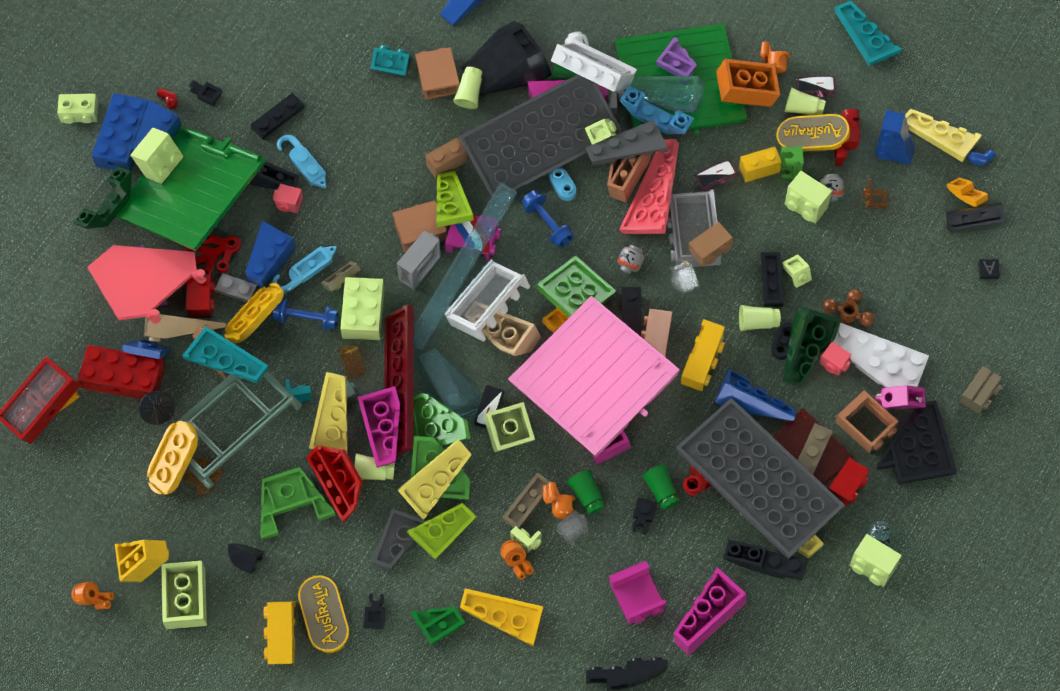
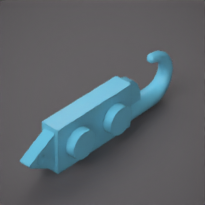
M293 135L280 137L277 142L278 150L282 151L281 144L284 141H290L294 146L289 154L292 163L311 186L316 185L326 189V172L309 151Z
M320 246L293 265L289 270L291 282L285 286H280L284 293L293 290L301 283H305L333 262L332 259L337 246L324 248ZM279 274L274 277L272 283H277L280 277Z

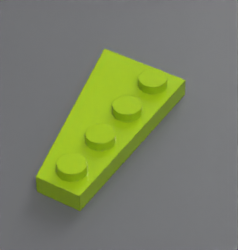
M455 171L437 174V228L473 220L472 210Z

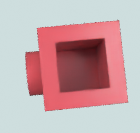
M280 184L278 190H275L273 194L276 208L282 212L289 211L297 214L303 200L302 190Z
M832 342L822 354L819 364L824 366L829 373L839 376L842 371L846 372L850 367L851 354Z

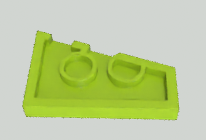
M461 503L433 519L408 530L406 533L435 560L476 516Z

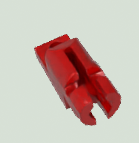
M857 109L842 111L841 116L847 120L850 127V136L841 147L834 149L835 166H842L844 159H847V150H856L861 141L860 114Z

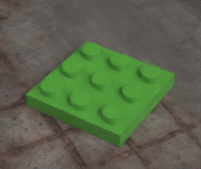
M574 256L536 286V289L568 318L590 296L603 305L616 294L614 288L577 256Z

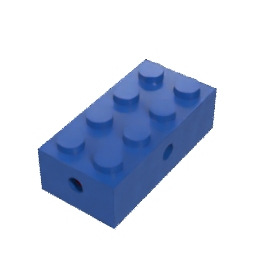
M113 93L92 153L95 166L112 170L121 167L132 171L135 162L131 157L132 147L149 100Z

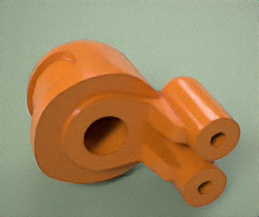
M762 42L760 55L763 61L767 62V64H775L777 75L786 72L790 53L787 51H773L769 42Z
M555 482L543 485V500L546 504H551L553 515L561 520L569 519L573 516L575 496L559 494Z
M516 540L504 542L500 549L501 556L508 566L513 567V572L518 579L523 580L526 574H533L534 569L531 563L525 560L526 552L522 545Z
M90 581L75 585L71 592L72 599L76 604L94 605L96 610L109 609L111 607L110 600L114 599L113 592H99L97 585Z

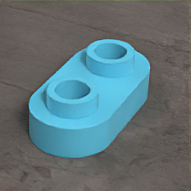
M560 167L550 172L549 182L559 198L564 201L573 200L576 196V186L566 170Z

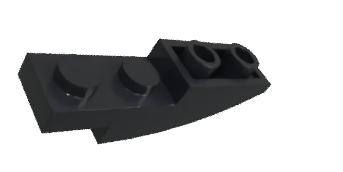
M729 539L723 559L741 567L781 579L788 577L803 580L808 563L807 559L794 556L788 559L783 554L768 551L766 547Z
M654 657L651 660L632 658L626 662V669H622L620 666H613L610 669L591 667L590 670H586V683H606L607 691L631 688L648 682L667 670L668 660H663L661 657Z

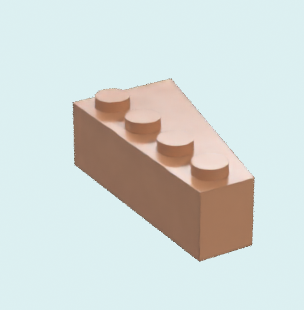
M650 308L649 315L644 316L643 327H646V331L642 330L641 337L666 357L672 312Z

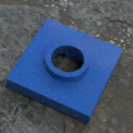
M132 340L123 344L122 351L160 359L170 353L171 347L149 340Z

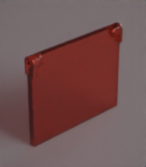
M803 408L796 414L794 421L790 420L772 437L798 460L814 424H820ZM832 436L814 472V476L822 484H825L834 476L849 458L853 459V456Z

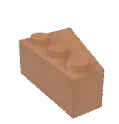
M636 155L632 159L620 158L612 162L607 183L610 197L627 203L651 161V155Z

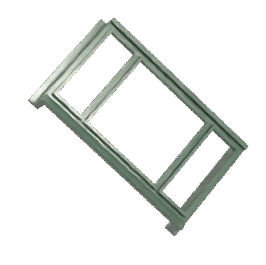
M268 371L264 374L263 378L283 397L271 410L241 382L242 378L229 375L178 420L191 423L195 427L199 438L218 456L205 469H202L193 458L187 467L208 490L214 485L209 476L287 406L291 405L296 411L303 406ZM236 385L265 415L222 452L193 422Z

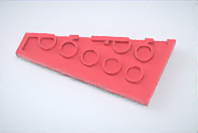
M676 139L664 140L669 152H655L619 229L623 234H663L666 232L679 142Z

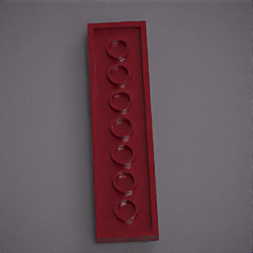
M408 304L385 317L384 389L395 386L400 402L396 458L413 450L414 306Z

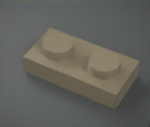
M350 261L322 281L321 284L326 290L336 291L342 287L345 277L355 278L357 272L361 269L357 263Z

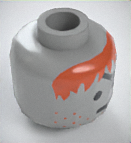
M827 174L820 180L821 184L832 190L829 202H837L838 198L844 195V181L838 174Z
M633 245L624 247L617 260L618 265L621 266L620 270L627 274L638 272L645 259V256L642 254L643 251Z

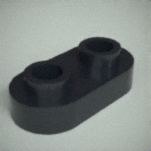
M784 323L779 327L772 343L771 354L778 360L787 358L790 336L786 337L784 334L788 333L791 335L792 324ZM782 349L784 352L779 353L777 350Z

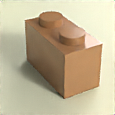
M458 138L425 155L426 166L435 179H437V174L450 172L467 162V153Z
M717 222L689 242V252L704 267L715 262L722 253L726 254L732 249L733 237L720 222Z

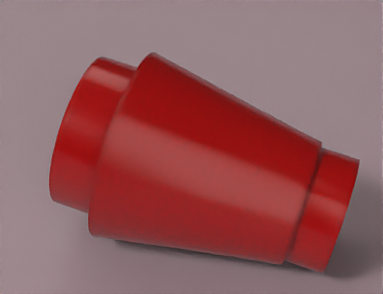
M688 476L683 482V488L689 496L696 497L703 488V482L697 476Z

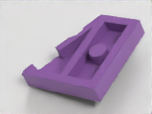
M674 37L657 59L656 66L688 81L696 70L697 64L688 56L685 48L682 49L678 43L679 40Z

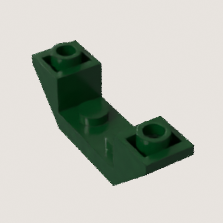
M117 167L107 179L114 189L111 194H109L96 212L84 208L73 223L85 229L108 227L130 199L132 172Z

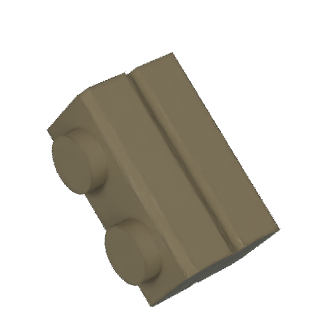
M982 366L963 393L960 403L969 407L977 414H980L983 409L987 410L992 403V400H990L992 395L997 396L1002 388L1000 385L1002 377Z

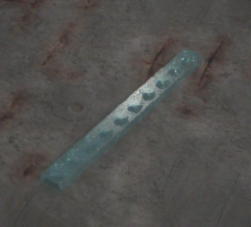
M500 182L413 328L414 349L420 352L424 351L517 195L516 190Z

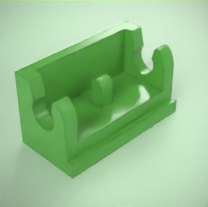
M802 146L781 148L780 159L782 164L780 170L790 171V174H782L781 177L783 179H794L802 171L804 165Z

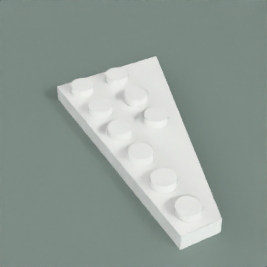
M840 323L836 338L833 343L851 354L850 361L856 365L855 367L885 388L904 385L917 387L929 355L843 323Z

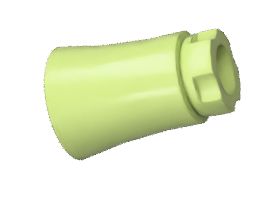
M466 67L457 94L453 100L456 105L467 109L478 108L479 91L482 81V71L480 69Z
M791 87L784 112L808 116L822 115L826 101Z
M740 305V331L780 327L781 314L779 309Z
M356 453L355 469L362 480H393L395 463L377 468L374 457Z

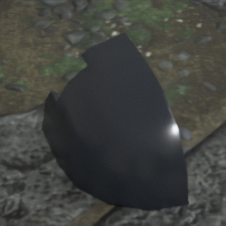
M228 544V555L234 566L252 574L256 570L254 567L257 560H262L264 551L244 544Z

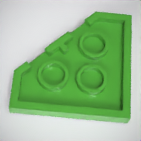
M427 393L413 396L414 436L435 437L443 448L450 446L457 439L461 442L470 439L466 419Z
M414 436L411 478L445 450L435 437ZM462 469L440 496L441 498L469 500L471 480Z

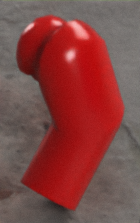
M162 88L158 89L157 96L166 100V106L169 109H175L178 105L176 94Z

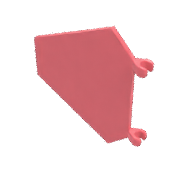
M113 245L88 266L89 272L118 320L147 317L152 323L157 324L161 321V318L158 317L160 312L156 308L191 277L200 284L207 280L203 277L206 274L205 271L202 269L197 270L195 252Z

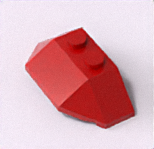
M316 446L306 458L341 521L345 522L356 510L363 481L345 449Z

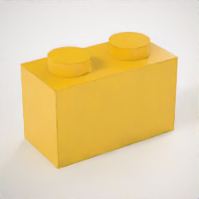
M771 147L740 156L739 169L746 183L780 173L782 161L776 147Z

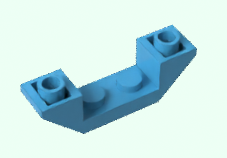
M628 86L620 102L634 118L644 123L654 120L659 131L665 134H685L694 120L693 117L677 110L675 115H672L644 101L645 93Z

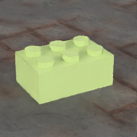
M345 277L340 327L342 339L380 340L385 291L383 279Z
M191 561L161 565L162 618L166 629L207 626L206 578L203 562Z

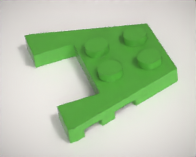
M300 467L262 479L260 531L262 540L279 535L273 516L312 503L319 521L336 516L333 508L330 507L326 499L318 492Z

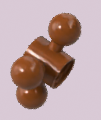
M852 289L848 292V301L844 302L842 306H839L834 299L824 301V311L828 314L838 312L839 319L844 324H852L856 319L865 327L871 326L874 323L875 318L871 312L858 313L857 304L862 300V293L857 289ZM844 311H851L853 314H846Z

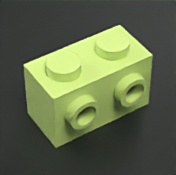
M59 94L57 114L61 123L97 122L99 102L96 94Z

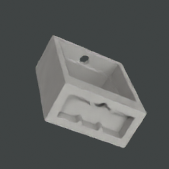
M424 230L397 262L399 281L413 290L441 258L440 241L435 234H429Z

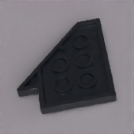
M936 400L925 402L926 407L913 409L877 464V470L893 467L898 485L955 475L957 472Z

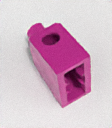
M904 385L882 388L881 394H877L875 400L883 408L887 409L926 407L925 388Z

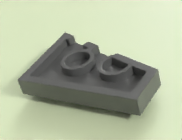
M392 508L371 564L390 571L415 541L406 532L423 524L426 520Z

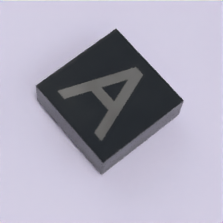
M979 259V279H999V260Z

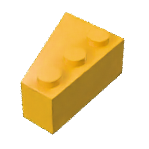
M705 319L701 323V331L699 336H696V343L689 355L681 377V384L699 391H703L704 386L709 385L712 375H709L711 369H716L719 360L716 357L718 353L722 354L725 346L723 342L725 327Z
M139 540L131 543L115 544L120 582L144 581L163 565L169 557L166 541Z
M296 601L267 602V606H264V619H267V627H264V639H267L268 647L264 648V659L268 660V664L295 663L294 607H296Z

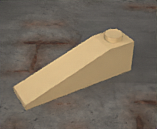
M475 301L465 314L466 319L475 324L489 306ZM499 311L493 316L496 326L491 328L486 324L482 329L484 336L499 350L513 356L532 352L541 339L535 324L507 313L502 314Z
M160 314L158 317L161 318V321L157 324L152 323L145 317L144 337H149V341L160 342L161 339L194 334L199 327H203L206 324L213 330L226 327V323Z

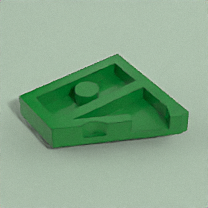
M455 606L443 609L433 608L429 609V611L417 612V610L410 612L431 646L466 625Z

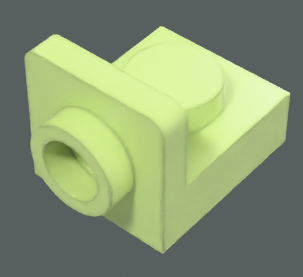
M610 119L600 120L585 128L592 145L616 135V126Z
M799 255L782 262L783 269L792 277L796 288L812 280L809 265Z
M515 526L510 531L511 539L518 541L527 553L532 549L536 550L542 543V533L540 531H537L531 539L529 533L524 529L520 530Z

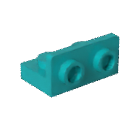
M380 45V48L374 47L370 69L402 76L407 75L409 61L412 59L407 50L398 49L396 52L391 51V47Z

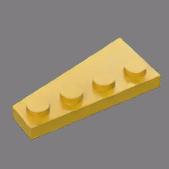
M465 588L460 610L534 647L543 606Z

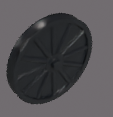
M152 391L141 399L139 413L142 419L149 424H164L173 416L174 403L172 398L165 392Z

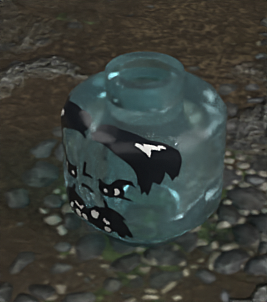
M875 521L870 524L866 534L890 547L893 536L890 525L882 521Z

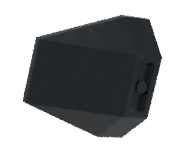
M515 21L499 28L462 66L464 72L466 67H474L482 71L480 95L528 86V81H542L552 75L538 44L524 25Z

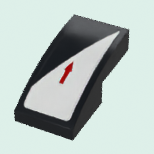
M486 385L474 425L487 428L483 415L500 408L505 390Z

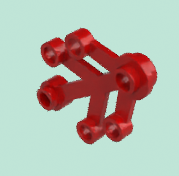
M210 233L208 235L210 237L205 239L203 243H214L220 245L219 247L211 248L201 245L197 251L185 247V250L202 253V255L196 257V266L207 261L206 267L202 270L205 273H209L212 278V271L216 260L223 253V259L217 263L218 271L226 273L229 270L232 254L237 253L242 245L241 240L237 236H228L224 239L213 236Z

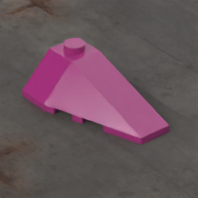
M394 386L358 397L377 468L396 462L400 402Z

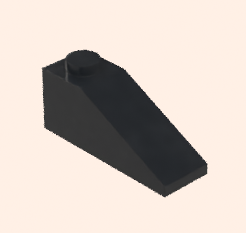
M265 162L249 184L278 190L280 184L296 188L299 175Z
M622 287L621 321L640 337L641 287Z

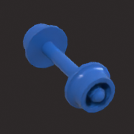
M537 190L529 192L522 200L525 211L527 213L537 211L554 232L550 237L551 243H555L559 248L569 244L574 237L570 225L559 227L542 206L546 196L540 194Z
M288 299L281 301L272 311L273 320L280 321L281 324H285L287 316L323 321L324 331L336 329L337 323L340 321L339 311L332 309L331 306L326 307L324 314L289 309Z

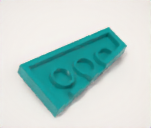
M852 1L835 7L836 15L868 66L901 53V48L898 45L895 46L890 41L891 39L886 34L884 35L874 22L871 23Z
M207 326L204 327L182 355L185 360L254 383H258L269 369L267 364Z

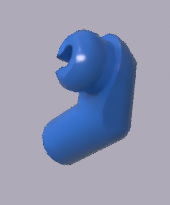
M990 149L984 154L969 152L967 159L972 164L984 166L996 155Z

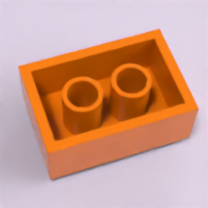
M724 59L716 71L722 102L772 107L780 96L775 64Z

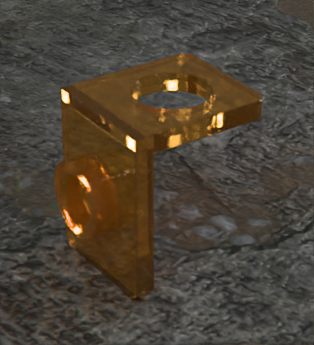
M868 179L867 187H863L862 195L865 198V207L886 208L887 191L871 189L872 179ZM876 194L881 195L883 201L876 203L872 197Z
M356 344L338 349L347 378L365 373L361 354Z

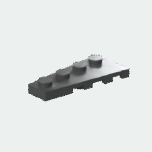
M654 120L585 148L593 166L615 162L620 158L632 159L636 155L645 154V156H648L658 151H662V153L669 152Z

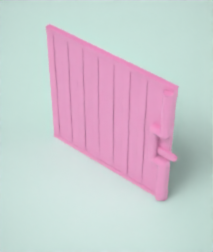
M590 296L508 380L596 457L628 426L629 422L638 413L644 417L648 416V412L644 407L678 375L680 369L594 297Z

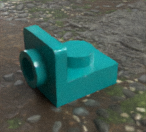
M285 380L286 386L284 387L299 402L313 400L310 385H299L291 389L290 380Z

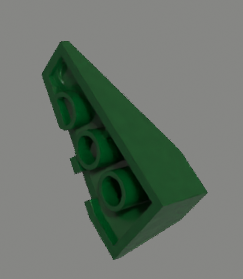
M798 306L791 329L783 382L801 388L827 346L835 340L841 320L809 308Z

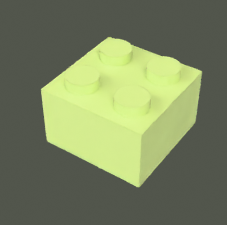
M155 128L149 131L131 153V157L144 176L160 184L164 182L184 157L170 135Z
M800 171L788 186L785 205L791 211L801 214L805 220L816 224L828 209L832 190Z
M524 402L483 415L494 452L535 440Z
M866 534L854 552L849 566L857 574L867 576L873 584L884 587L895 571L902 555Z

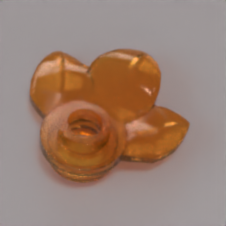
M206 458L195 459L202 469H205L210 464V461ZM221 466L214 474L209 476L214 484L222 477L223 470ZM190 470L185 475L184 480L187 483L197 485L198 496L205 495L214 488L213 485L208 490Z

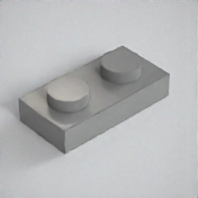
M222 273L215 290L217 293L247 303L256 293L258 286Z

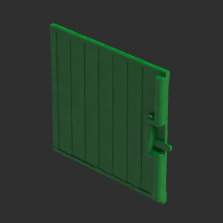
M724 23L614 39L618 60L637 69L630 86L645 93L644 101L672 115H675L677 110L693 117L694 120L688 129L693 128L695 135H699V127L711 128L747 121L744 104L721 101L716 71L724 59L733 60ZM674 37L679 40V45L682 49L685 48L688 56L697 64L696 70L688 81L656 66L657 59ZM630 113L633 128L644 124V122L634 118Z
M182 125L172 140L184 157L162 184L146 178L143 174L131 189L130 199L116 217L197 251L265 164L266 159L261 155L229 144L232 141L231 137H227L224 142L213 139L212 136Z

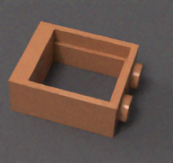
M865 390L837 415L835 421L869 454L874 449L876 451L880 449L884 444L883 440L887 437L891 438L897 432L896 427L899 422ZM863 406L887 426L872 442L848 421Z

